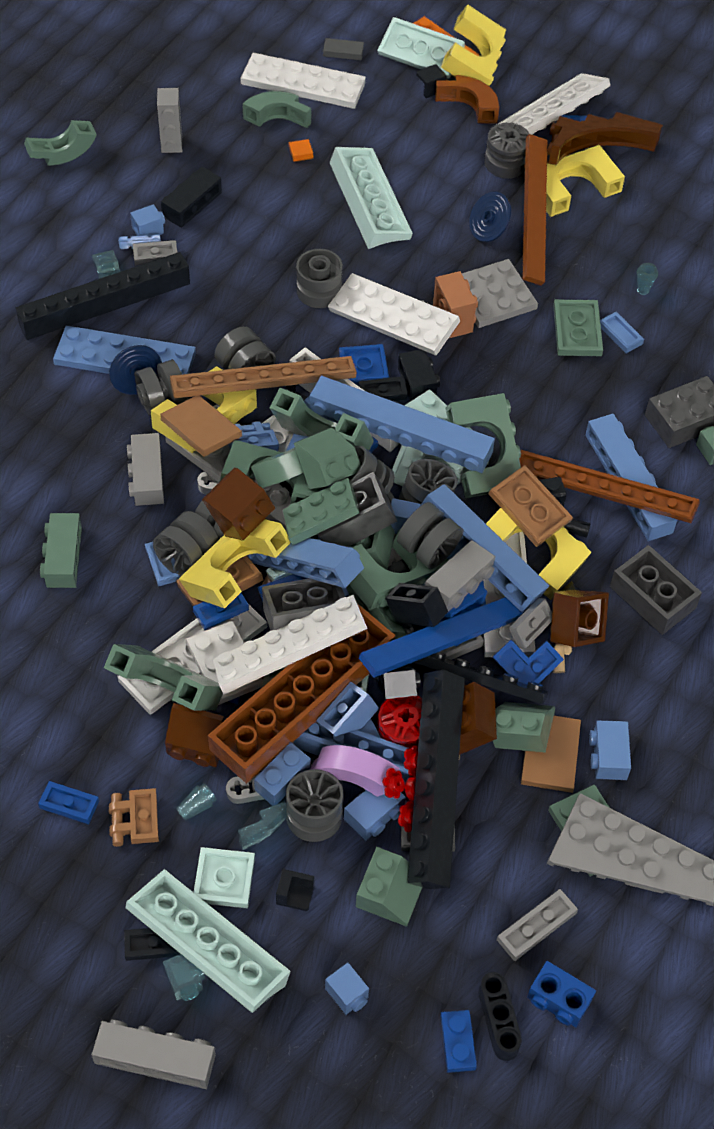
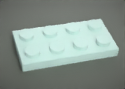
M393 17L377 51L379 55L419 69L437 64L447 75V79H449L451 74L441 68L444 56L455 42L463 48L465 42Z

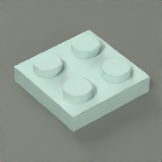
M201 847L194 893L207 904L248 908L255 853Z

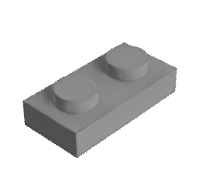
M176 240L133 244L135 266L177 253Z
M538 598L509 627L519 648L526 649L552 622V612L546 599Z

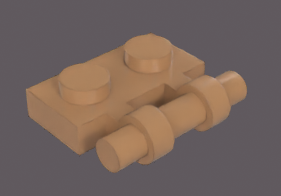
M156 788L130 790L129 800L122 801V794L113 793L111 795V803L109 804V814L112 815V825L109 827V832L112 837L113 846H122L123 836L131 834L132 844L159 842ZM130 812V822L123 823L122 814Z

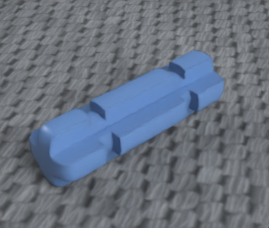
M158 234L151 235V237H148V235L131 236V238H128V236L119 237L120 249H129V247L133 249V244L161 242V237Z

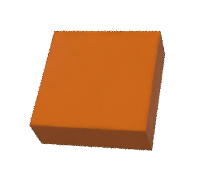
M309 139L289 142V150L293 162L313 159V151Z

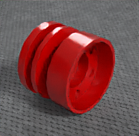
M417 695L386 699L381 705L378 714L377 731L380 738L407 748L418 747L422 698Z

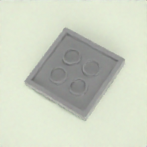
M509 259L462 273L464 279H467L472 295H475L478 300V308L475 311V323L478 328L537 309V301Z

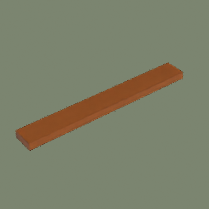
M529 134L526 137L523 280L542 285L545 283L547 140Z
M521 450V458H519L521 467L526 465L538 480L561 477L565 488L688 523H692L700 504L697 498Z

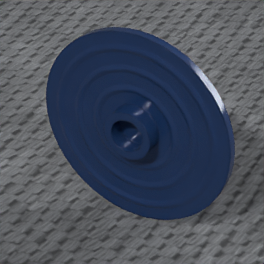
M489 192L475 203L470 214L469 225L476 239L482 242H490L498 239L503 234L511 218V205L508 198L500 192Z
M135 345L121 351L112 361L109 370L110 381L121 393L137 394L135 371L151 367L157 375V364L162 363L161 358L154 349L148 346Z

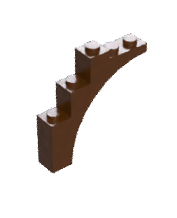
M619 112L615 113L613 119H605L588 114L585 121L581 120V122L560 116L556 123H552L550 135L553 136L547 150V155H550L548 163L557 165L562 158L572 152L598 145L627 146L654 152L659 142L663 125Z

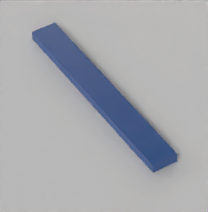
M504 597L442 621L435 627H426L364 651L360 654L359 660L374 678L515 622L523 613Z

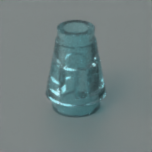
M643 263L637 269V291L642 295L650 292L658 277L657 267L654 264Z
M203 783L201 786L197 785L176 809L186 821L213 806L212 803L217 799L208 786Z

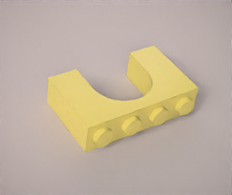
M467 5L457 17L453 30L472 41L478 47L482 56L471 53L455 42L445 54L441 68L455 77L456 75L472 77L490 86L494 79L492 74L498 66L496 61L502 53L500 49L506 40L504 38L506 29Z
M600 145L570 154L562 158L557 165L547 163L546 211L550 217L569 211L571 194L561 183L560 180L570 176L585 178L592 182L601 195L606 198L622 192L625 176Z
M216 366L210 371H219L222 369ZM255 389L203 395L218 404L219 407L216 410L233 424L257 408ZM167 399L151 410L152 428L189 452L193 453L196 451L161 421L160 414L177 405Z
M502 508L486 523L504 542L512 535L522 532ZM564 527L545 540L551 551V561L541 571L539 576L549 585L544 595L550 600L554 597V592L560 591L591 554L587 546L583 542L576 540Z
M264 519L244 541L225 537L224 535L179 580L190 597L226 608L242 592L229 572H225L227 568L238 559L250 554L257 553L276 558L291 543L288 534L281 523Z

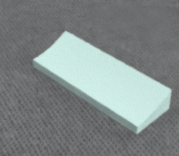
M335 147L330 165L368 249L388 242L410 240L413 233L373 148Z
M165 869L127 901L125 907L252 1013L273 994L286 986L290 974L289 969Z

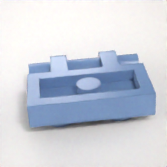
M258 421L252 422V425L241 426L240 424H234L242 430V437L237 439L238 441L279 451V442L273 429L270 430L269 423H260ZM233 442L228 444L230 449L232 447Z

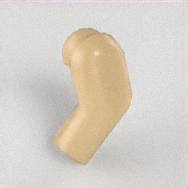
M555 644L554 649L563 659L564 654H571V646ZM565 659L553 670V673L565 672Z

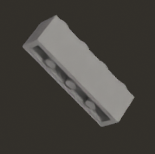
M111 1020L110 1023L101 1022L92 1052L95 1064L207 1089L216 1056L214 1046H211V1043L202 1039H194V1042L187 1041L175 1033H166L165 1036L157 1034L153 1029L139 1026L138 1029L127 1027L126 1023L118 1020Z

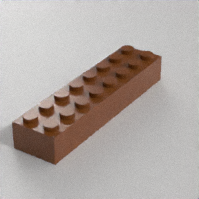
M359 604V609L368 629L289 664L208 734L209 750L246 784L263 770L290 742L293 743L313 725L350 681L357 685L370 673L359 660L362 652L395 640L396 635Z

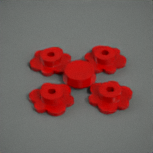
M417 746L407 748L404 752V767L408 769V773L411 776L407 779L406 784L402 778V773L394 768H388L386 777L383 778L384 793L387 798L393 797L398 799L400 792H403L405 789L407 798L411 800L407 801L405 805L400 806L401 814L398 817L399 825L404 827L406 832L412 831L418 757Z

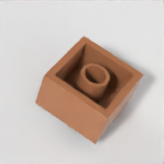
M461 271L435 277L433 306L455 314L460 319V323L449 338L472 333L474 323L476 322L475 311L478 308V300L475 295H472L468 280L464 279Z

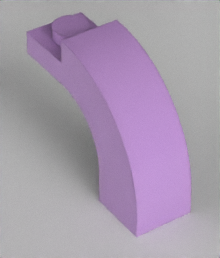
M331 745L321 749L318 758L313 762L310 770L326 771L338 780L354 783L378 797L385 794L383 778L386 777L387 769L394 768L396 771H399L400 768L371 752L350 746Z

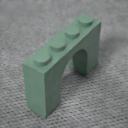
M279 388L270 406V410L281 427L298 435L309 437L326 429L333 428L354 447L363 446L369 451L374 442L364 421L343 413L338 423L332 422L307 407L300 395L283 388Z
M504 393L452 402L445 408L448 422L465 428L472 426L485 427L494 433L500 444L499 459L494 466L485 468L483 473L467 471L460 476L465 499L487 495L492 488L521 468L519 460L521 458V451L519 445H516L514 438L516 429L509 416L511 412L510 402L505 398Z
M234 440L222 470L220 481L234 467L241 470L251 479L255 476L251 468L252 465L267 457L283 452ZM304 473L285 480L293 488L290 504L297 503L315 492H320L321 487L309 489Z
M397 533L392 547L408 565L410 572L395 573L384 569L360 544L352 548L359 553V559L364 569L349 585L369 610L379 606L384 607L388 605L385 598L399 583L425 586L426 580L449 561L448 558L436 568L428 569L416 558L417 551L409 553L397 542Z
M113 644L104 669L126 679H140L164 687L174 692L173 701L194 711L216 710L223 695L218 682L136 645Z

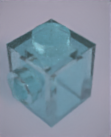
M182 954L163 961L164 972L176 1001L182 999L184 1001L191 1000L198 996L200 991H203L202 980L205 979L204 972Z

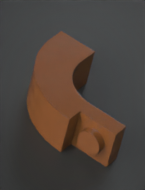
M456 75L455 81H436V102H463L470 105L476 111L477 123L498 122L499 102L497 95L484 82L462 75Z

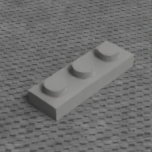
M559 889L498 935L497 941L509 956L516 961L576 915L578 908Z

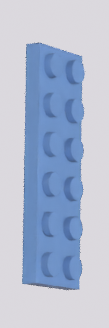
M65 326L53 360L54 365L109 374L112 361L121 351L131 346L144 345L154 349L162 362L173 359L183 375L190 373L196 354V347Z

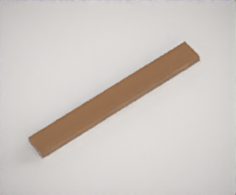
M346 356L170 376V384L174 398L315 383L318 382L321 376L332 380L356 378L357 372L352 357Z

